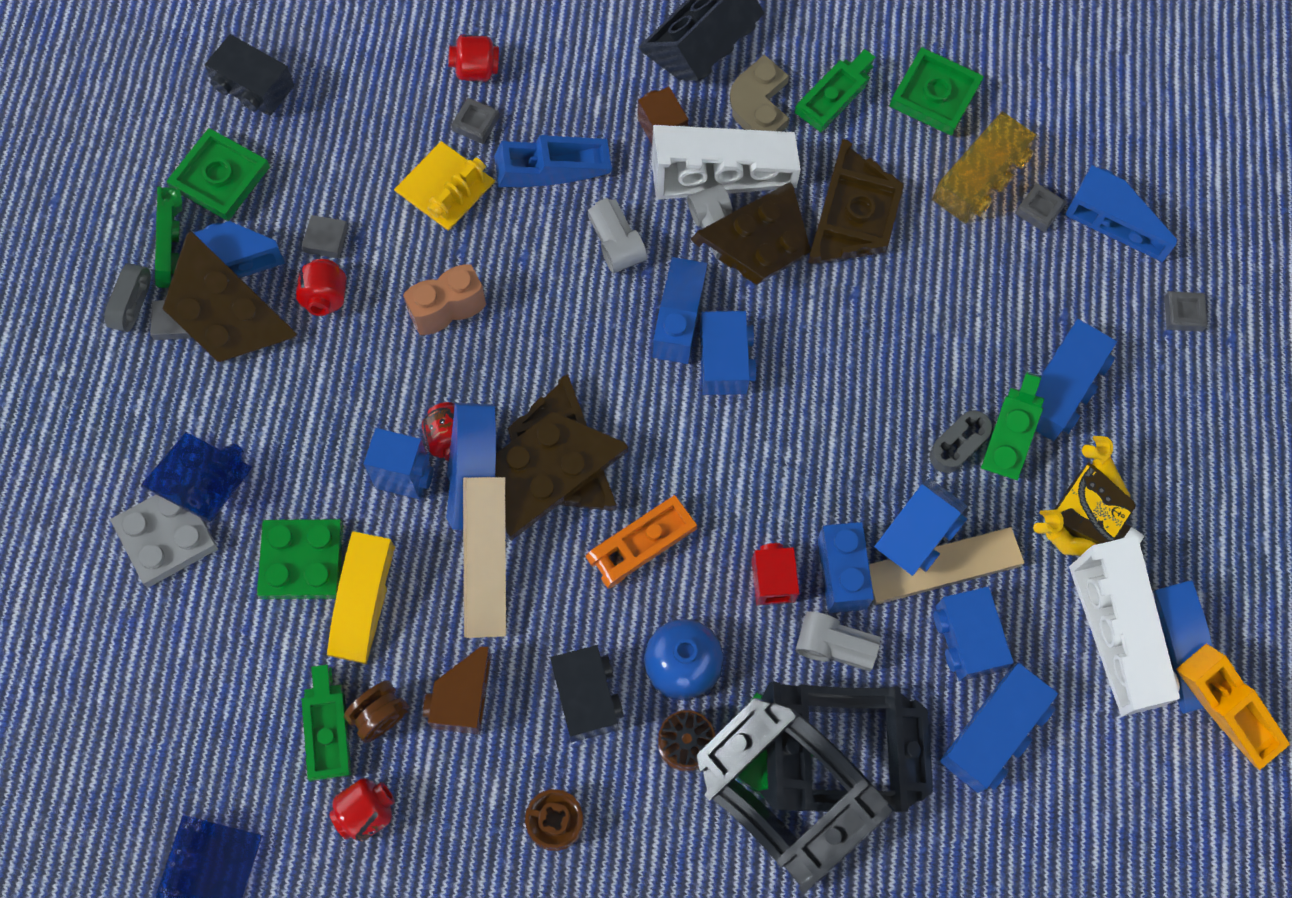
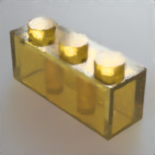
M1002 111L939 181L932 200L965 224L975 214L981 217L993 201L990 196L996 190L1000 193L1003 192L1014 177L1011 172L1016 167L1022 169L1031 159L1034 151L1030 148L1037 135Z

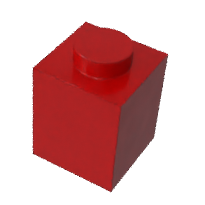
M770 543L760 546V550L754 551L751 560L756 606L795 603L799 595L794 547L783 548L781 543Z

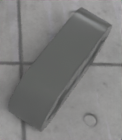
M127 263L122 268L105 310L104 318L108 328L123 332H129L133 328L150 286L151 273L149 268L132 263Z
M968 411L936 440L930 450L929 458L933 467L943 473H951L959 469L985 443L991 434L992 424L987 415L980 411ZM979 425L978 433L972 434L967 440L963 437L968 426ZM954 444L959 447L953 458L942 459L941 454L943 450L947 451Z

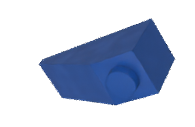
M1091 165L1065 213V216L1161 262L1166 259L1178 241L1125 180L1115 176L1109 170L1100 169L1094 165Z
M672 257L653 339L652 358L689 364L708 263Z

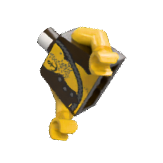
M1093 436L1096 447L1094 445H1084L1082 447V454L1086 458L1094 459L1092 464L1088 462L1077 474L1054 510H1040L1039 513L1045 518V523H1035L1033 526V530L1036 533H1046V537L1064 555L1081 556L1093 545L1138 535L1139 543H1141L1145 536L1126 523L1136 504L1130 498V493L1110 456L1113 451V443L1108 437Z

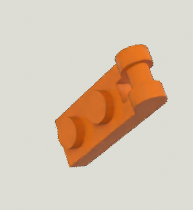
M674 495L593 548L585 557L592 567L597 566L603 575L601 577L602 582L607 589H610L624 580L626 576L697 530V524ZM618 550L624 561L615 566L609 556Z

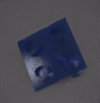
M185 432L144 480L141 487L211 522L252 471L253 467L243 462L242 455L244 451L239 445L231 444L220 450Z
M182 815L155 898H243L263 835Z

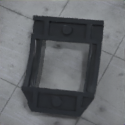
M780 682L768 684L761 700L791 708L808 722L809 712L886 713L890 791L878 792L892 806L894 812H908L909 807L917 801H923L933 793L928 710L917 700L910 701L901 693V687L844 688L802 684L797 686L783 685ZM786 731L767 748L768 789L760 790V793L773 810L828 812L848 793V791L812 789L811 753Z
M754 698L697 754L699 770L704 774L707 790L704 795L709 801L714 800L743 825L766 849L778 865L786 868L800 885L798 888L803 894L828 875V872L894 812L892 806L861 771L818 729L795 710L765 700ZM784 731L794 737L815 756L848 791L838 803L799 839L758 798L735 780Z

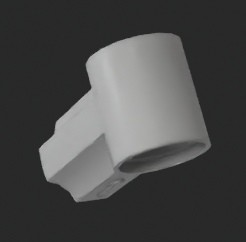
M722 184L687 196L692 218L698 227L701 226L702 229L732 213L730 198ZM711 248L715 258L718 259L721 254Z
M605 198L596 202L588 210V217L601 241L604 259L613 274L647 260L646 249L639 233L636 230H631L616 199Z
M811 611L805 614L796 652L816 661L828 662L831 659L870 672L877 658L881 637L840 625V621L830 615Z

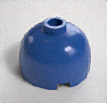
M686 618L669 621L658 628L647 642L644 655L646 673L653 687L667 698L680 701L691 700L711 691L720 678L724 662L721 643L714 632L703 623Z

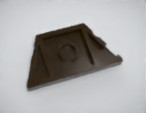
M842 139L808 260L810 264L886 253L904 184L892 174L885 173L880 165L870 157L867 160L851 149L853 144L846 139Z
M791 182L697 231L691 238L692 242L700 247L705 243L721 254L718 259L730 268L737 269L743 277L755 285L793 265L811 252L795 190Z
M192 231L186 235L162 309L217 362H223L293 339L298 335Z
M568 374L562 376L558 380V385L544 398L541 396L531 406L530 411L526 415L520 416L507 428L511 442L552 411L587 426ZM604 471L559 504L607 511L617 509V504Z
M552 411L496 453L495 477H505V528L510 541L628 452L627 444Z

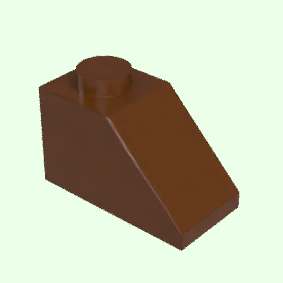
M480 646L434 682L433 693H426L423 717L428 718V724L432 729L481 735L492 658L489 647Z

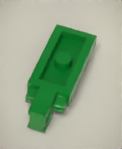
M864 49L852 62H849L847 59L844 61L839 60L797 103L794 113L822 133L866 87L870 80L867 74L873 68L872 64L875 56Z
M157 187L155 286L157 288L170 287L171 275L174 274L179 259V253L171 252L172 242H179V220H174V217L182 211L181 191L178 188Z
M1026 372L1021 389L1010 388L1009 394L1004 399L981 469L1018 481L1043 410L1042 405L1045 398L1036 396L1042 376Z
M328 664L312 666L313 688L304 689V698H301L307 779L309 782L350 777L352 772L347 720L343 717L346 711V701L342 685H334L332 668L328 667Z

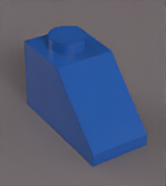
M231 221L210 224L205 229L194 232L240 278L285 264L284 257L276 240Z

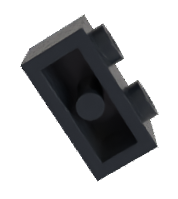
M231 34L204 64L211 78L210 83L218 92L223 95L231 94L238 98L249 110L254 112L259 110L268 116L273 114L295 86L287 65Z
M598 645L550 657L571 743L617 731V719L623 718L624 714L618 693L611 695L607 680L614 678L608 654L600 656Z

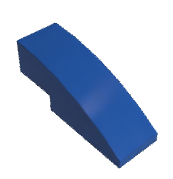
M539 135L536 143L501 141L494 156L498 187H535L564 184L606 175L612 171L608 141L601 138Z
M455 403L447 473L450 488L446 515L452 530H463V478L495 477L496 420L495 406L493 404Z
M1190 580L1153 591L1172 669L1179 680L1180 699L1177 701L1182 714L1203 709L1204 707L1176 669L1205 644L1213 647L1200 600L1193 581Z

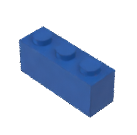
M1076 320L1041 375L1036 396L1045 399L1036 432L1053 442L1062 431L1067 434L1070 433L1080 417L1075 412L1079 403L1087 405L1098 388L1096 384L1092 383L1097 374L1104 376L1116 358L1110 354L1117 343L1116 340L1082 320Z
M1018 662L1008 670L938 762L976 793L988 787L995 790L1009 772L1004 768V765L1013 755L1019 758L1032 742V739L1027 735L1035 724L1042 727L1054 713L1056 708L1051 703L1058 693Z

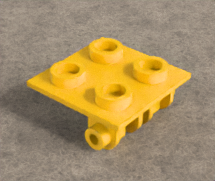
M440 141L403 179L394 191L449 231L495 183V180L483 172L486 166L480 159L475 157L473 160H467Z

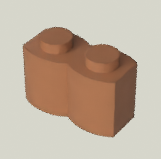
M470 264L455 266L444 272L437 280L419 282L403 294L409 315L419 335L439 332L446 328L452 320L470 318L478 314L486 306L483 286Z

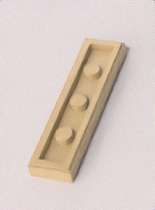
M505 477L463 478L464 637L506 636Z
M1012 527L937 546L935 550L940 555L928 571L925 572L919 568L913 576L890 559L869 564L874 595L873 603L878 605L1021 567L1024 564V560Z

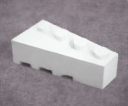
M653 125L652 168L656 200L687 197L719 184L725 187L728 194L776 190L791 182L794 188H797L801 169L795 132Z
M1138 535L1091 546L1069 566L1121 717L1166 706L1180 699L1179 680L1172 669Z

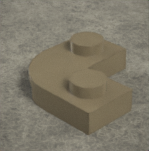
M765 54L734 81L730 91L732 116L745 130L783 131L788 127L790 118L769 99L788 84L789 75Z

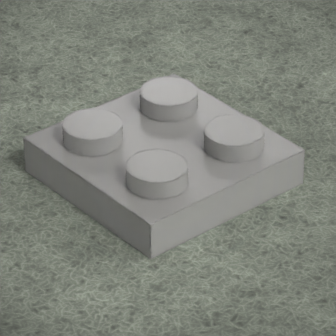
M181 481L110 519L143 585L147 588L218 550L190 494Z

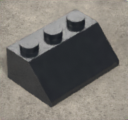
M686 0L639 46V49L678 80L700 81L712 72L711 67L719 59L726 57L734 50L733 45L741 37L746 36L755 29V23L765 13L757 0Z

